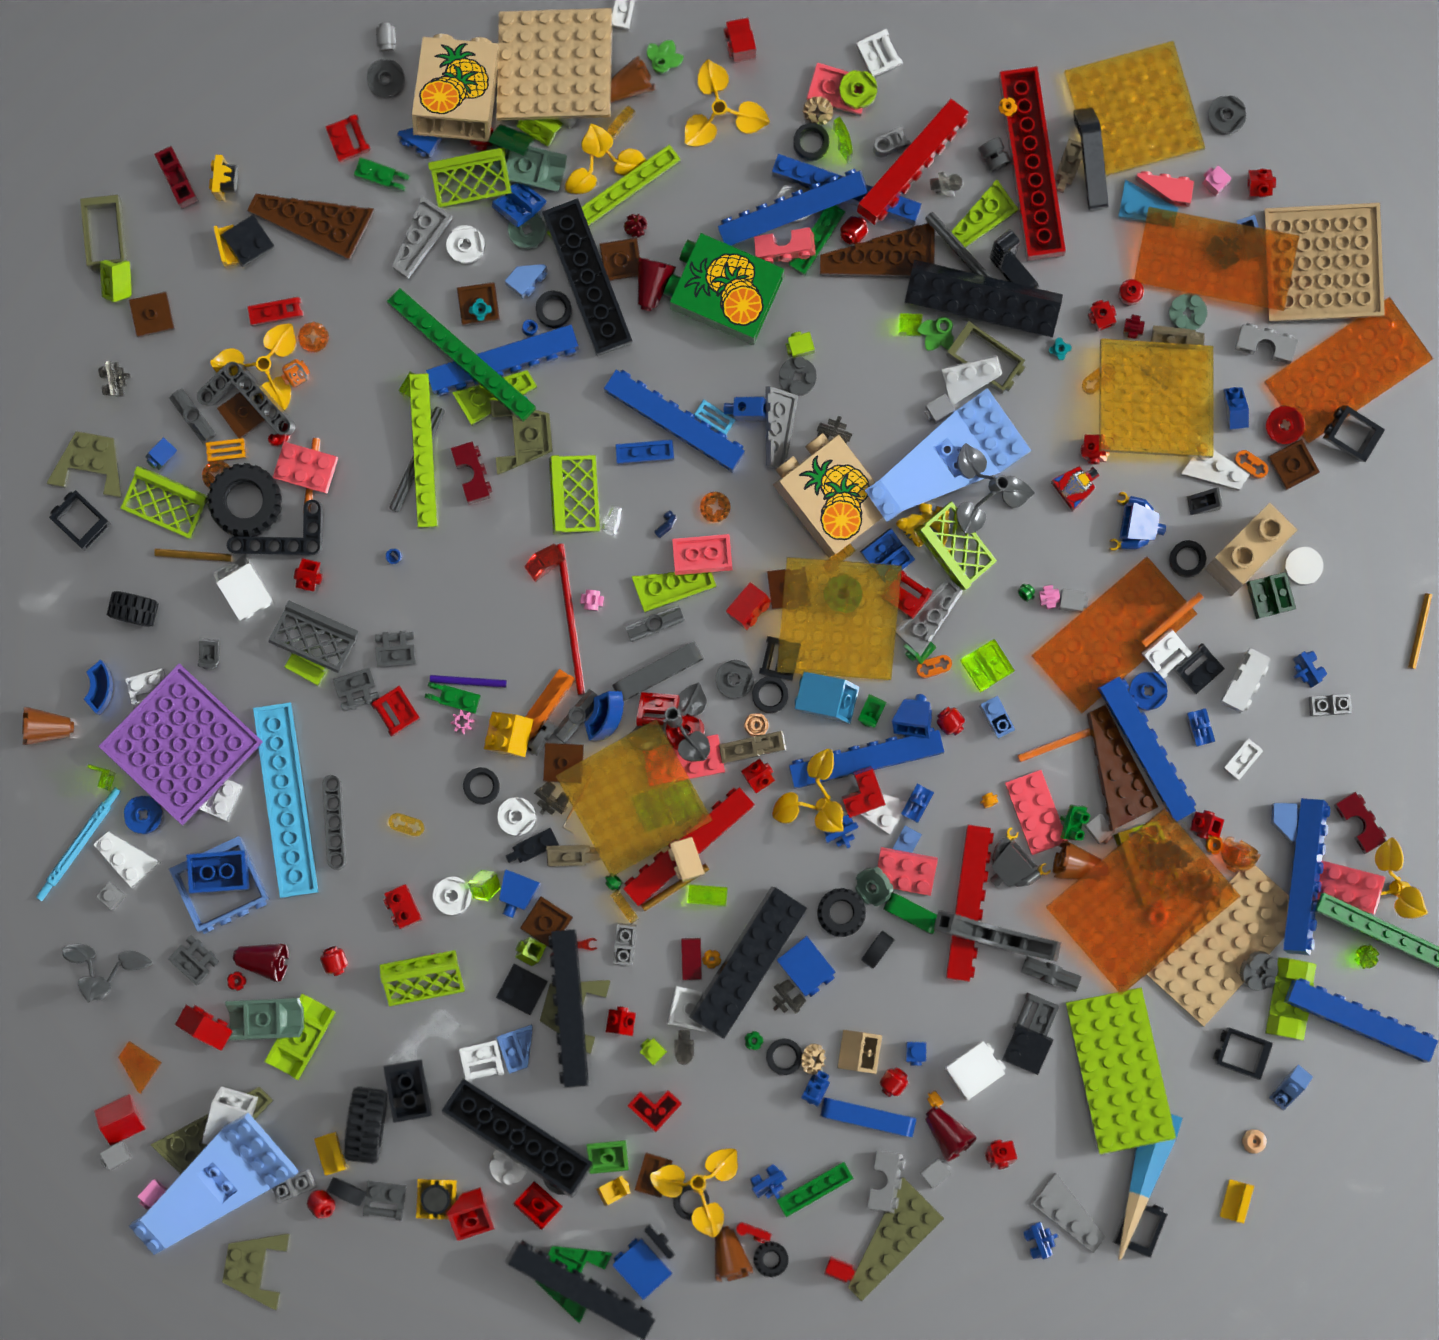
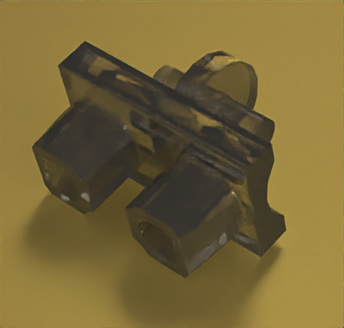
M939 172L938 178L930 179L932 191H935L936 194L944 193L949 197L955 196L953 191H958L963 186V180L957 174L949 176L945 172Z
M105 362V366L98 369L101 378H108V384L101 387L102 394L116 397L125 396L123 387L127 386L126 380L131 378L130 373H124V368L119 367L118 362Z
M840 416L837 417L836 421L829 418L827 424L834 427L820 422L817 428L818 436L824 433L829 439V436L835 437L840 435L846 444L850 441L853 433L844 431L847 424L840 422L842 418Z
M550 781L539 787L534 793L542 799L537 802L542 807L539 812L542 815L546 811L553 815L555 810L562 814L567 810L571 797L564 792L557 799L551 794L556 786Z
M789 979L780 985L776 984L774 986V989L783 1000L781 1001L777 995L774 996L772 999L777 1005L773 1009L776 1011L780 1008L783 1013L787 1012L788 1008L784 1005L786 1002L796 1014L800 1011L799 1008L803 1006L806 1000L800 993L793 999L788 996L787 993L795 987Z
M678 1031V1040H674L676 1060L681 1065L689 1064L694 1056V1040H690V1031Z

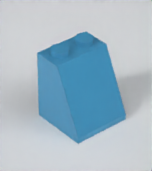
M804 672L799 681L800 689L795 698V709L804 713L851 724L860 687L844 679Z

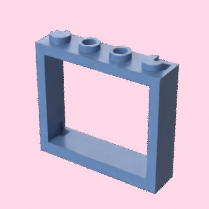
M238 836L203 853L227 852L239 847L240 851L247 849L242 838ZM248 851V869L261 897L202 924L180 874L188 871L187 860L169 868L197 932L203 931V934L214 930L213 926L219 923L223 926L231 922V918L236 915L240 918L249 913L248 910L253 907L259 909L267 905L266 901L270 899Z

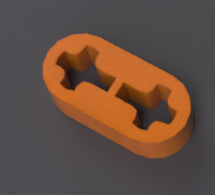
M1241 450L1236 454L1235 464L1249 472L1252 477L1262 479L1267 475L1268 466L1264 461L1247 450ZM1239 455L1242 457L1246 455V460L1249 461L1251 464H1248L1247 462H1244L1243 464L1240 463L1241 459L1239 458ZM1252 465L1256 467H1259L1261 465L1263 467L1262 471L1264 472V474H1256V469Z
M947 655L930 658L922 664L919 663L916 672L919 677L924 679L943 674L951 669L952 660ZM940 659H944V661L949 663L946 665V669H943L942 666L936 668L935 665L941 662ZM924 664L926 667L933 666V669H930L927 675L924 672H920Z

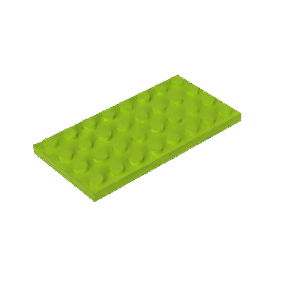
M1142 987L1067 1002V1013L1099 1155L1176 1140Z

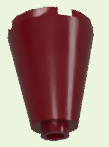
M639 257L638 305H641L640 309L651 312L652 308H657L671 275L675 272L676 266Z
M287 945L240 946L233 953V961H235L237 966L274 982H281L286 974L288 965L284 964L285 959H289Z
M933 1107L926 1113L925 1121L944 1158L948 1162L959 1157L960 1152L966 1151L976 1141V1135L940 1107L937 1109Z

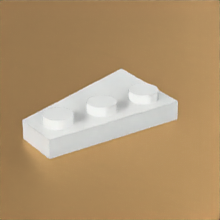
M998 356L942 369L952 405L1002 375Z
M1202 442L1181 475L1240 490L1250 473Z
M852 786L846 795L859 791V788ZM882 794L886 805L860 815L890 834L901 818V813L908 801Z
M110 832L104 834L93 844L131 888L161 863Z

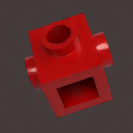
M1271 169L1248 170L1247 187L1249 196H1272L1273 188H1276V177H1273Z
M1103 300L1092 304L1093 307H1090L1089 314L1087 315L1091 325H1095L1097 332L1116 324V310L1113 305L1109 304V301L1103 302Z
M1084 435V444L1081 446L1082 457L1089 464L1097 465L1100 462H1107V456L1110 454L1109 440L1104 435Z
M302 558L299 568H296L294 572L296 588L315 591L317 584L320 585L323 574L320 573L321 562Z
M760 758L741 771L755 793H758L775 781L771 775L774 771L768 763L764 764Z
M1211 811L1195 812L1190 830L1196 832L1197 837L1208 839L1209 836L1220 838L1224 820L1214 816L1215 813Z
M617 1006V1010L609 1009L606 1032L633 1036L636 1013L628 1012L629 1008Z
M1002 1140L991 1142V1145L986 1149L987 1152H985L987 1163H990L991 1168L998 1167V1170L1008 1168L1009 1164H1013L1017 1160L1012 1140L1002 1142Z

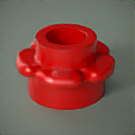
M238 971L230 974L227 978L228 987L232 990L236 989L239 991L246 984L245 976Z

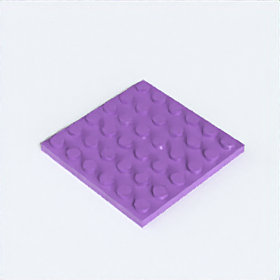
M179 663L98 747L183 826L259 748L263 741Z

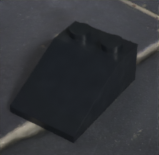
M422 1059L383 1066L393 1123L432 1116Z

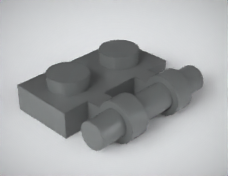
M400 631V633L389 634V632H382V634L375 635V642H383V647H376L377 667L416 664L414 645H407L406 642L407 640L414 639V633ZM389 641H400V646H389Z
M370 668L333 679L338 698L344 696L347 698V702L341 703L343 711L347 709L353 710L356 709V706L365 703L368 705L373 703L374 700L379 699L378 692L371 694L369 692V688L375 687ZM363 691L364 696L353 699L352 694Z
M190 935L186 941L191 946L186 949L181 945L168 960L195 985H198L210 972L205 965L209 962L215 967L219 961L214 957L215 954L212 951H208L201 945L202 942L199 939L196 940ZM195 951L203 956L201 961L192 955Z

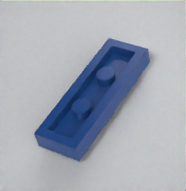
M673 440L615 444L617 464L674 460Z

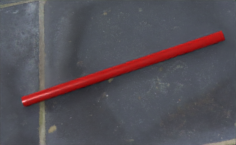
M557 544L577 694L584 695L585 688L564 544Z

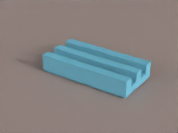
M705 400L702 401L694 413L695 418L705 421L711 425V428L721 431L725 435H727L736 421ZM703 407H708L709 409L716 412L726 420L730 421L729 424L725 423L713 414L709 413L708 411L703 409ZM702 412L712 420L716 421L717 423L725 427V430L710 422L709 420L701 416L699 413Z

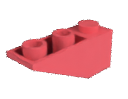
M1148 171L1137 173L1135 180L1172 205L1190 206L1194 181L1190 180V178L1184 176L1171 178L1169 174L1157 176L1152 175Z

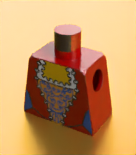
M1079 466L1054 478L1051 484L1073 512L1094 491L1095 486L1092 481L1100 475L1094 467L1084 472Z

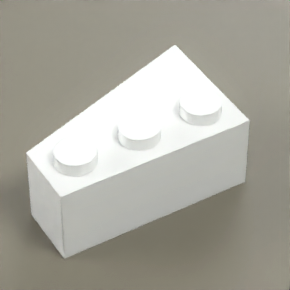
M1252 648L1248 649L1220 703L1239 713L1243 712L1244 709L1248 710L1252 702L1250 697L1252 693L1256 694L1261 684L1259 680L1267 673L1269 669L1268 663L1271 658Z

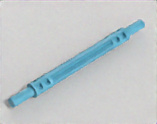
M114 787L106 800L100 803L47 877V882L36 898L43 901L51 888L57 885L110 811V806L121 792L118 788Z

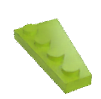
M996 179L951 232L966 248L1018 212L1019 209Z

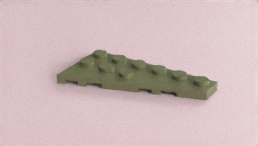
M261 1087L247 1093L258 1097L253 1113L255 1120L274 1100ZM209 1114L151 1144L180 1174L186 1170L207 1146L202 1141Z
M902 1177L901 1189L897 1191V1198H899L898 1208L894 1210V1213H884L848 1286L861 1301L944 1219L904 1177Z

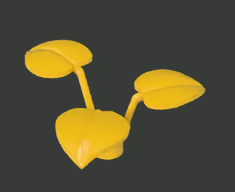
M707 59L700 68L698 86L704 94L714 92L713 113L709 120L702 114L693 115L688 119L685 126V143L690 146H702L710 143L715 138L717 128L711 122L716 115L723 116L726 112L738 115L736 119L737 127L742 132L749 134L759 131L770 122L765 110L755 102L746 101L741 103L739 112L728 108L725 101L719 99L717 91H722L727 87L729 76L722 66L710 59Z
M590 124L581 142L583 151L590 155L589 171L585 168L573 171L565 183V191L573 194H584L590 192L595 187L597 179L591 174L593 172L594 156L600 158L607 153L616 162L614 170L620 175H627L647 161V159L636 149L623 150L619 153L618 159L615 158L609 151L613 145L612 136L603 128Z
M292 324L277 325L266 333L263 344L271 351L267 356L259 357L256 362L243 364V354L234 348L223 350L211 360V366L216 373L229 362L241 363L245 368L256 366L258 371L266 373L269 382L263 383L262 387L283 410H286L291 399L290 384L286 385L281 376H277L272 380L269 369L271 368L270 357L274 352L280 357H285L294 351L296 339ZM237 366L232 368L233 376L238 373Z
M825 749L815 754L809 760L807 766L808 775L811 778H816L815 781L825 797L820 798L816 806L798 802V795L796 793H785L774 805L772 813L774 819L783 824L790 823L799 814L798 806H804L820 811L815 816V825L818 829L830 833L843 831L842 806L830 800L831 796L827 794L820 783V779H828L833 771L834 755L832 749Z
M1393 837L1389 838L1377 849L1375 863L1381 871L1388 870L1389 875L1395 881L1391 882L1389 890L1382 891L1381 895L1390 894L1398 897L1394 903V909L1399 916L1409 919L1422 917L1428 914L1421 892L1416 887L1410 886L1408 882L1401 881V878L1392 872L1401 870L1404 857L1397 840Z
M721 1149L709 1155L705 1162V1168L711 1174L707 1176L695 1175L691 1178V1181L684 1183L685 1173L677 1165H667L650 1174L654 1187L666 1197L675 1198L680 1196L682 1186L691 1185L694 1192L700 1194L703 1207H698L694 1210L692 1223L699 1232L712 1238L716 1237L723 1227L724 1212L717 1203L706 1204L703 1191L706 1189V1179L712 1178L715 1175L719 1181L731 1180L736 1175L738 1169L736 1149Z

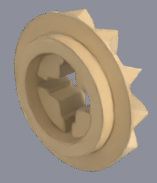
M819 96L808 99L803 108L805 119L810 123L826 125L833 116L831 103ZM817 105H818L819 111H822V112H823V113H820V116H819V117L817 116V114H816L815 112H813V111H815Z
M810 1044L802 1054L801 1064L807 1074L816 1075L818 1071H821V1067L825 1066L823 1063L826 1059L824 1056L825 1050L822 1049L821 1045Z

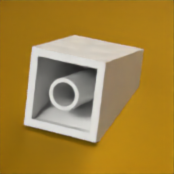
M246 554L213 573L217 585L239 621L241 619L246 620L254 615L253 612L270 606L272 598Z
M982 1041L944 1067L966 1100H969L1005 1074L1003 1071L1005 1069L1004 1064L1000 1059L996 1060L992 1055L994 1050L989 1043L985 1044Z
M221 1086L212 1101L202 1143L208 1145L224 1126L249 1113L253 1117L258 1097Z

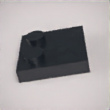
M254 215L221 234V237L242 267L274 248V244Z
M513 964L496 998L531 1016L548 981Z
M1017 1024L1002 1060L1038 1075L1053 1043V1039Z

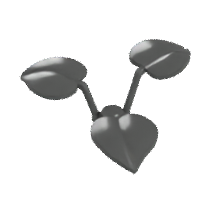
M967 443L959 451L958 468L966 478L971 479L977 475L979 478L990 479L988 487L991 491L976 505L971 502H964L957 508L956 517L961 530L966 534H971L981 529L986 520V514L983 510L978 509L979 506L995 493L1003 492V501L1008 506L1017 508L1023 505L1035 492L1024 481L1014 476L1006 477L1000 475L995 477L994 475L980 474L985 471L987 460L980 450Z
M700 683L689 686L679 694L678 708L670 707L665 711L666 719H663L664 723L661 731L659 725L644 724L643 726H636L626 736L634 747L643 751H651L661 745L660 736L664 734L667 724L673 728L679 727L686 738L678 745L680 756L684 760L691 762L707 759L710 753L708 738L699 731H695L688 736L682 726V716H686V714L697 716L707 706V699Z
M70 944L62 948V955L69 962L83 963L86 961L88 963L90 977H82L78 981L79 990L88 1002H91L93 999L101 1000L105 997V994L110 991V982L119 966L122 965L125 970H139L152 965V961L139 952H122L118 956L119 962L116 963L108 980L105 981L101 976L93 977L90 959L95 957V951L91 947L84 944Z

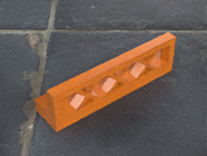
M561 669L557 671L525 716L526 718L533 719L529 742H532L575 682L574 677Z

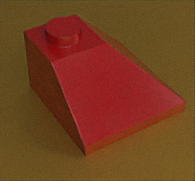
M481 1187L462 1193L447 1212L457 1241L494 1230Z

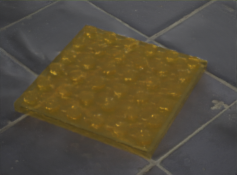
M1174 41L1064 71L1075 110L1093 107L1100 122L1106 177L1205 150L1204 141Z
M1101 339L1099 451L1212 458L1213 346Z
M786 557L776 671L799 674L809 672L827 676L891 680L902 566Z
M657 719L556 775L611 877L713 821Z

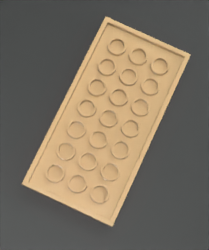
M1250 860L1221 890L1222 893L1212 900L1146 973L1150 979L1203 1027L1244 983L1240 977V968L1243 961H1247L1251 957L1249 955L1257 951L1270 954L1285 937L1289 895Z

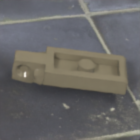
M1068 139L1055 178L1059 181L1056 190L1061 193L1064 192L1066 184L1071 185L1075 179L1082 159L1080 142Z
M1153 325L1151 346L1189 349L1193 345L1204 346L1205 334L1191 329Z
M751 737L719 744L722 764L758 757L764 754V750L774 748L773 740L762 741L761 737Z
M563 845L547 846L546 848L547 866H582L590 863L591 860H600V847Z

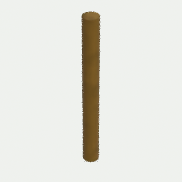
M156 548L154 552L155 556L228 562H231L232 554Z
M1425 593L1408 666L1411 669H1416L1432 594Z
M706 863L702 865L704 872L710 870ZM696 878L686 882L680 879L641 905L644 911H647Z

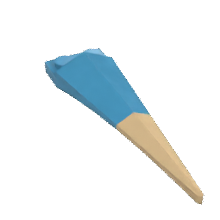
M1171 1114L1177 1139L1183 1118ZM1176 1140L1141 1146L1135 1150L1118 1256L1119 1260L1122 1259Z

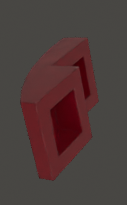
M681 938L683 980H702L701 938Z

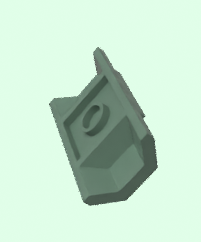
M495 144L492 145V149L503 148ZM531 146L528 153L524 156L505 149V160L510 182L559 192L566 168L567 155ZM501 160L495 161L490 167L497 174L502 169ZM489 171L486 173L488 176L496 177Z
M299 998L225 1001V1006L229 1011L230 1029L233 1030L228 1040L300 1037L304 1029V1008Z

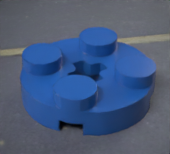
M1154 672L1138 674L1132 680L1129 688L1130 695H1134L1139 703L1137 707L1146 711L1160 707L1165 702L1168 694L1166 681L1162 676ZM1145 686L1153 688L1152 696L1144 694L1145 690L1143 688Z
M134 797L124 808L125 823L135 833L149 834L155 831L162 822L163 810L160 804L152 797ZM140 810L143 811V812H144L145 810L148 811V812H147V816H148L147 819H145V818H143L142 820L139 819V817H140L139 811H140Z

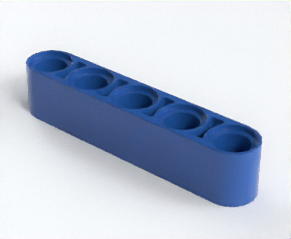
M825 1097L820 1117L912 1138L917 1120L916 1118Z

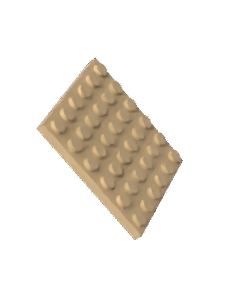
M612 8L499 12L498 121L611 117Z
M1380 203L1265 208L1269 322L1385 316Z

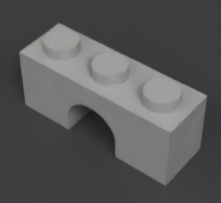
M1251 323L1241 326L1235 350L1254 354L1257 344L1265 342L1270 344L1273 349L1271 360L1291 364L1298 339H1294L1293 335L1286 333L1283 335L1276 334L1275 330L1265 328V330L1258 329L1257 325Z
M877 1150L874 1170L884 1172L887 1175L888 1181L883 1189L870 1190L868 1209L894 1213V1210L898 1208L899 1198H897V1191L901 1189L902 1185L900 1172L905 1167L903 1155Z

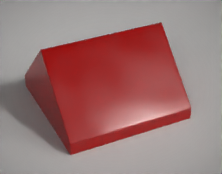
M130 1094L94 1111L99 1129L110 1146L146 1129Z
M535 1181L513 1203L516 1208L541 1230L546 1227L563 1207Z

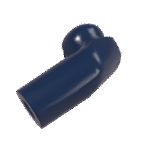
M668 511L663 515L667 521L654 531L659 538L671 530L677 519L676 514L674 515L672 511Z

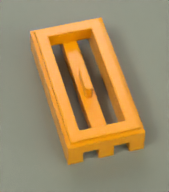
M244 438L206 442L208 462L246 458ZM241 444V446L211 449V447ZM232 451H241L242 453L212 457L211 455L215 453H224Z

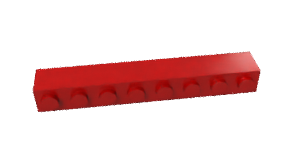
M950 99L859 202L857 212L874 225L879 220L883 221L888 214L887 210L897 205L901 194L905 195L911 188L910 184L913 181L919 180L923 173L922 170L925 167L928 169L932 165L933 158L936 154L940 155L944 151L945 144L948 141H953L957 135V130L959 128L963 129L969 121L967 119L969 111L953 99Z
M740 787L737 790L735 788L731 789L726 794L728 798L723 802L719 800L711 807L713 809L708 815L704 813L697 819L698 824L692 827L690 825L682 832L684 836L680 840L692 837L699 855L750 811L755 804ZM675 838L671 843L676 842V841H680V840H677V838ZM668 850L665 853L660 851L653 858L655 861L650 866L645 864L639 870L641 874L636 878L630 877L624 883L626 886L623 888L624 891L638 907L676 875L674 867H677L676 860H671Z
M967 825L955 914L976 921H982L983 909H980L981 901L984 902L986 890L982 889L983 882L987 883L988 871H985L986 863H990L991 852H988V846L993 843L994 833H991V828ZM955 936L951 937L946 979L969 982L970 978H974L975 967L972 966V961L977 958L978 948L975 947V941Z

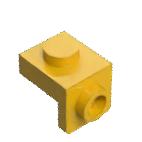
M622 1176L596 1189L605 1206L630 1193L629 1184Z

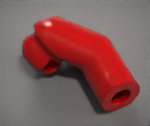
M284 423L282 430L285 432L288 429V423ZM270 434L268 442L272 446H279L283 442H287L290 435Z

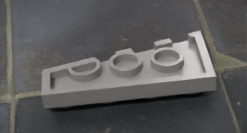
M421 196L417 211L415 210L413 215V221L405 234V240L401 244L392 265L396 271L408 279L453 219L450 214Z
M765 386L766 466L777 469L787 461L798 395L771 386Z
M948 578L932 593L913 619L907 616L894 629V632L921 657L962 595V589Z
M1055 1173L1032 1204L1094 1253L1106 1237Z

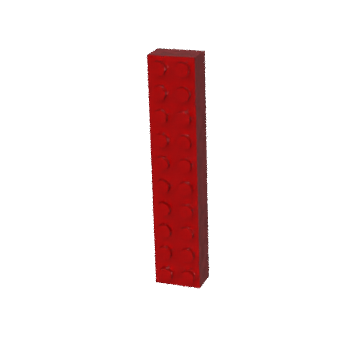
M1038 66L1000 71L1002 99L1012 98L1017 105L1015 113L1011 116H1005L1026 261L1064 256L1066 249Z

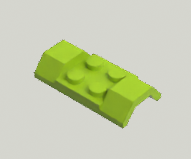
M1278 957V974L1272 990L1265 1034L1304 1040L1309 1013L1285 1003L1284 1000L1292 980L1302 978L1309 981V985L1314 986L1317 964Z
M301 994L299 998L304 1008V1029L301 1036L277 1038L264 1061L297 1080L300 1079L336 1013L329 1007L304 994Z

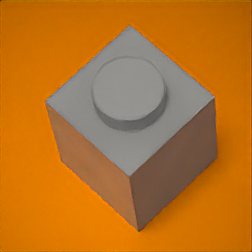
M945 393L928 403L925 407L926 411H924L928 420H933L934 424L953 414L955 408Z
M1063 588L1059 610L1082 613L1083 608L1087 609L1088 597H1085L1086 592Z
M1101 813L1084 826L1098 844L1102 841L1106 844L1114 838L1112 833L1115 830H1109L1110 824Z
M108 882L96 897L108 908L115 910L127 895L113 883Z
M123 1141L100 1153L102 1157L100 1161L103 1167L109 1170H113L132 1159Z
M937 1159L920 1174L933 1189L951 1175L949 1172L951 1167L945 1160L940 1161V1159Z

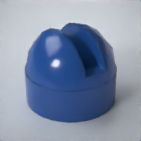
M526 320L522 325V332L526 336H533L538 329L537 323L533 320Z
M390 549L386 553V560L391 564H397L402 559V553L398 549ZM392 552L398 556V560L391 554Z

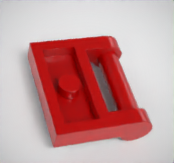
M357 114L325 126L339 163L371 150L369 144H366L360 129ZM346 126H352L359 147L356 149L353 147Z
M900 570L881 597L913 619L930 598L933 591L928 587H923L908 577L906 572ZM904 582L920 593L921 597L919 599L900 587V584Z
M400 686L371 703L372 708L377 710L389 729L388 733L391 737L420 719ZM387 702L400 724L395 726L384 709L383 703Z
M641 692L636 725L663 726V719L666 718L644 717L645 713L665 714V711L670 707L678 708L679 695Z
M743 1222L739 1223L736 1228L739 1235H753V1240L765 1243V1240L770 1241L772 1235L771 1232Z

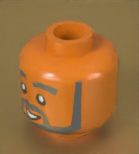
M294 359L282 367L284 374L281 377L286 385L290 383L291 386L297 387L309 379L308 374H310V371L303 360Z

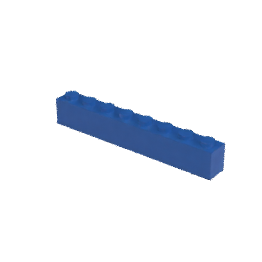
M781 154L777 155L772 169V177L789 183L800 184L807 189H810V185L820 182V185L828 183V178L836 175L838 178L844 177ZM867 185L868 190L870 191L873 186ZM867 193L845 202L858 206ZM900 196L897 205L887 210V217L915 226L922 203Z
M855 168L844 172L846 175L844 177L838 178L837 175L827 179L828 183L820 185V182L809 186L810 190L803 192L800 189L791 193L792 197L785 199L782 196L775 199L772 205L768 206L767 203L757 206V210L750 213L749 210L739 213V217L732 220V217L721 220L722 224L718 226L723 242L730 246L868 193L869 190L861 170L856 172Z
M571 324L476 355L500 376H504L503 373L505 372L515 373L521 371V367L528 365L529 367H535L540 364V361L547 360V362L558 359V356L563 354L565 356L573 355L576 353V350H579V346ZM454 361L426 370L434 395L442 396L448 394L449 390L454 388L461 390L470 383L479 384Z
M615 370L604 387V392L733 473L745 454V450H743V446L736 441L730 442L726 439L727 435L721 431L716 433L711 430V425L703 420L700 423L694 419L695 415L687 410L685 412L678 409L679 405L671 400L669 402L662 399V394L655 390L651 392L646 389L647 385L640 380L635 382L626 371L621 370L620 372Z
M1119 676L1098 687L1097 689L1173 822H1177L1195 812L1194 806H1196L1194 799L1191 795L1188 796L1185 789L1187 787L1182 779L1178 780L1174 764L1172 762L1169 763L1165 757L1168 755L1165 748L1157 743L1156 739H1158V736L1153 728L1149 729L1147 722H1149L1144 712L1140 713L1137 708L1139 703L1134 695L1131 696L1128 692L1129 685L1124 678L1121 679Z
M931 728L929 738L904 735L905 738L897 740L896 736L885 739L886 742L878 744V741L867 743V747L860 748L858 745L849 747V751L841 753V750L833 751V771L828 779H820V783L854 775L853 772L872 766L873 770L944 754L940 731ZM803 759L792 761L793 765H789L794 789L817 784L816 778H811L808 775L807 766L809 761L804 762Z
M1301 798L1283 950L1288 954L1311 955V950L1314 949L1315 945L1313 939V931H1316L1317 928L1315 909L1318 903V893L1321 892L1320 874L1323 873L1324 869L1322 855H1325L1326 845L1324 844V837L1328 834L1326 820L1330 816V806H1328L1325 800Z
M1305 979L1292 980L1284 1000L1285 1003L1421 1062L1428 1063L1431 1061L1438 1040L1433 1039L1434 1035L1424 1031L1419 1033L1415 1031L1416 1028L1409 1024L1403 1026L1393 1017L1380 1016L1381 1012L1370 1009L1368 1011L1362 1008L1363 1005L1358 1002L1352 1001L1350 1003L1345 1001V997L1340 994L1334 993V995L1327 993L1328 990L1321 986L1315 988L1309 985L1310 982Z

